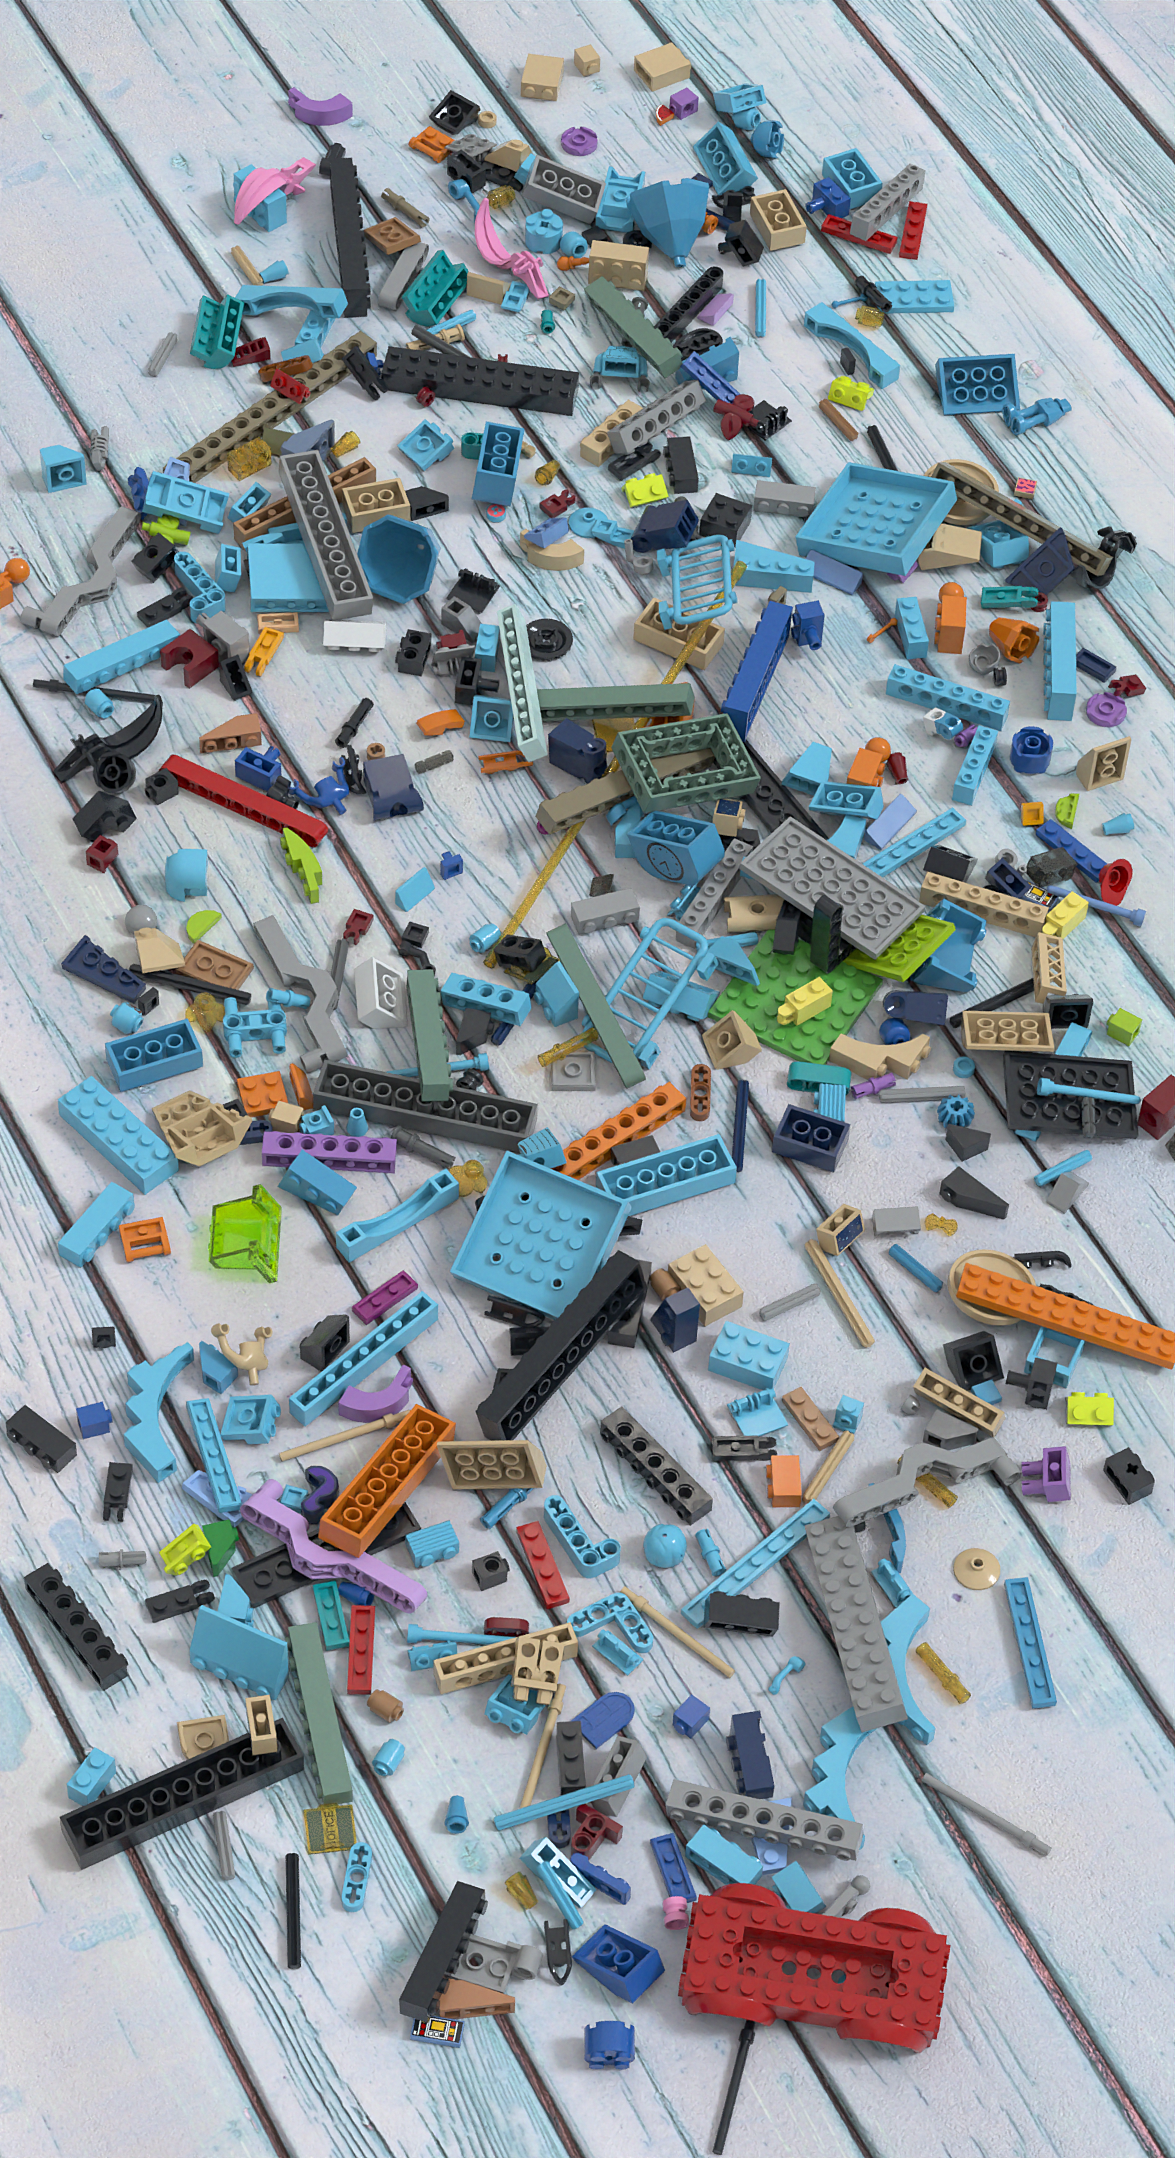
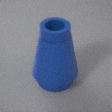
M343 1581L338 1588L339 1595L354 1605L371 1606L375 1596L370 1591L365 1590L366 1586L360 1587L354 1583Z

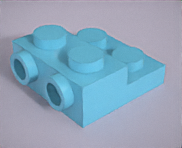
M426 419L397 445L399 450L423 471L429 468L437 459L441 462L455 449L452 445L453 439L447 433L443 435L440 432L441 429L434 422L429 423Z
M272 1395L230 1397L220 1435L223 1440L245 1439L247 1444H268L270 1437H274L276 1434L274 1422L276 1417H280L281 1407Z
M508 1674L488 1699L484 1715L488 1716L489 1720L494 1723L501 1722L509 1726L510 1730L514 1733L522 1732L527 1735L536 1724L539 1714L546 1705L536 1703L537 1691L529 1690L527 1702L514 1700V1687H511L512 1675Z

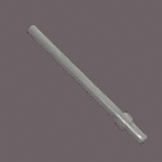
M926 1773L923 1776L922 1782L1018 1838L1024 1846L1028 1848L1033 1847L1046 1856L1050 1853L1052 1847L1038 1840L1035 1834L1028 1830L1026 1832L930 1774Z

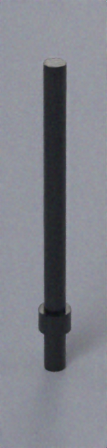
M33 680V687L49 689L51 692H58V690L74 692L67 683H61L59 680ZM93 687L88 691L82 692V694H87L90 690L100 689L107 697L151 703L156 696L153 694Z
M746 2020L744 2029L740 2031L738 2039L740 2045L712 2151L717 2155H722L749 2047L754 2042V2027L756 2024L754 2021Z

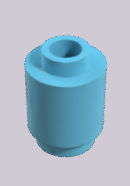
M100 689L90 690L86 694L85 704L98 717L108 718L114 712L113 702Z
M492 923L489 925L485 924L470 936L471 948L476 952L484 953L499 941L501 937L499 928Z
M389 1739L388 1742H384L372 1761L374 1771L381 1776L393 1775L404 1757L405 1747L395 1739Z

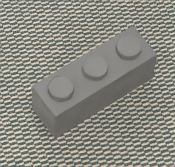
M757 480L753 511L809 518L814 508L816 487Z
M632 888L571 902V918L578 935L639 920L640 906Z
M617 1736L593 1785L628 1774L633 1777L635 1782L647 1758L639 1741ZM631 1789L591 1801L590 1803L598 1812L617 1817Z

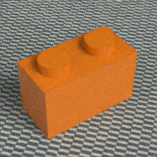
M772 1455L770 1465H766V1479L771 1481V1484L767 1485V1498H772V1508L800 1507L802 1493L799 1455Z

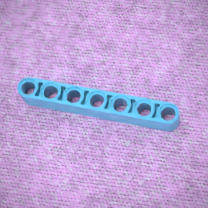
M1071 1023L1055 1054L1082 1056L1090 1041L1092 1030ZM1016 1130L1015 1134L1036 1142L1041 1131Z

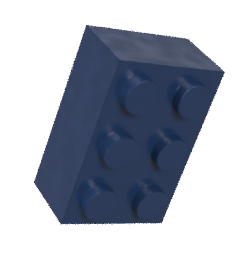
M788 1104L773 1137L772 1152L834 1173L849 1140L851 1124Z

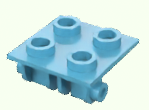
M765 1388L761 1392L752 1393V1395H747L745 1398L736 1399L734 1402L727 1404L744 1436L758 1435L759 1437L788 1426L786 1419L774 1400L776 1394L773 1388Z

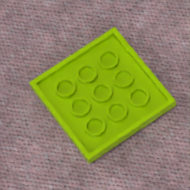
M921 914L875 960L856 948L843 962L859 970L904 982L956 929L954 923Z

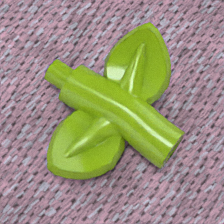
M164 513L162 517L158 516L157 523L153 521L151 524L143 522L141 530L148 531V535L155 536L159 532L173 544L187 545L191 533L177 529L180 523L179 518Z

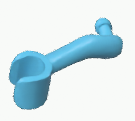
M796 1656L790 1658L788 1665L775 1676L768 1690L773 1695H776L779 1692L784 1677L792 1669L799 1673L805 1667V1661Z

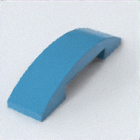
M894 1509L883 1515L894 1541L891 1542L889 1555L894 1567L901 1573L906 1550V1536L900 1514L897 1509Z

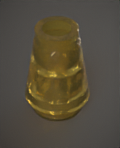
M353 431L345 432L331 448V451L338 458L358 448V445L361 443L360 439Z
M552 460L539 467L535 472L537 483L549 485L560 469L559 462Z
M517 1872L505 1881L506 1890L526 1910L531 1909L539 1902L526 1875Z

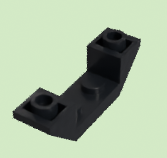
M785 899L776 920L773 953L794 955L799 942L798 926L804 912Z

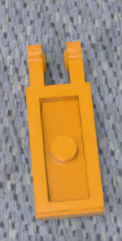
M264 627L249 653V657L244 665L245 672L249 673L253 668L254 662H258L259 665L256 668L255 674L260 677L262 676L266 665L269 664L281 644L284 632Z

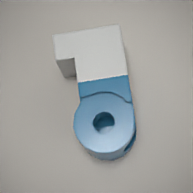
M936 707L923 716L926 733L933 736L937 733L950 740L963 730V724L958 717Z

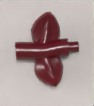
M739 394L735 396L732 404L720 399L715 403L713 412L724 415L720 421V427L728 441L740 432L742 424L746 427L750 425L756 427L759 420L754 418L753 414L749 413L754 408V399L749 395Z

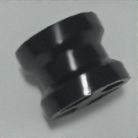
M469 1068L465 1070L463 1077L458 1079L456 1086L477 1091L476 1088L480 1087L484 1080L477 1071Z

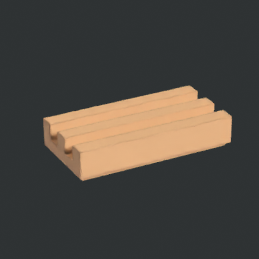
M298 612L257 614L258 634L262 633L264 627L284 633L299 632Z

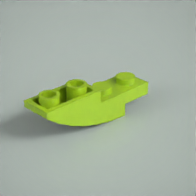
M283 828V837L280 838L282 850L286 849L287 852L285 853L286 864L291 866L293 873H298L300 880H304V895L309 896L310 903H319L318 886L322 885L320 864L310 847L296 833L288 828Z

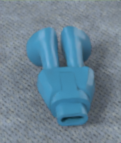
M1045 398L1035 401L1034 405L1022 410H1016L1012 403L1005 404L1002 408V414L1005 424L1008 427L1011 426V432L1014 435H1019L1037 424L1043 423L1045 426H1049L1055 423L1066 412L1071 411L1072 407L1066 399L1060 400L1055 398L1053 400L1052 398Z

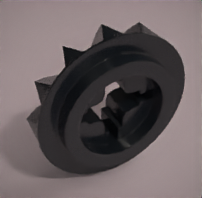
M641 230L629 231L623 236V244L652 248V242L642 234Z

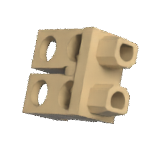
M520 1636L516 1638L511 1687H514V1700L527 1702L529 1690L537 1691V1704H550L553 1693L557 1691L564 1643L545 1640L540 1642L539 1639Z

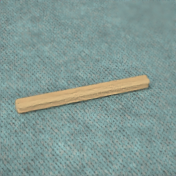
M810 1239L805 1243L808 1254L862 1346L866 1348L871 1347L875 1343L873 1336L816 1240Z

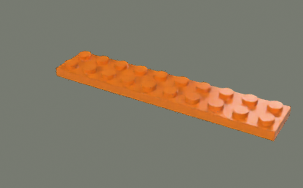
M965 1263L956 1294L957 1298L1171 1370L1173 1369L1175 1364L1174 1332L976 1265Z

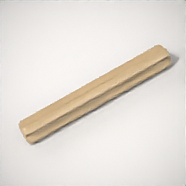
M849 1431L842 1433L804 1492L803 1502L808 1504L812 1499H817L854 1441L853 1433Z

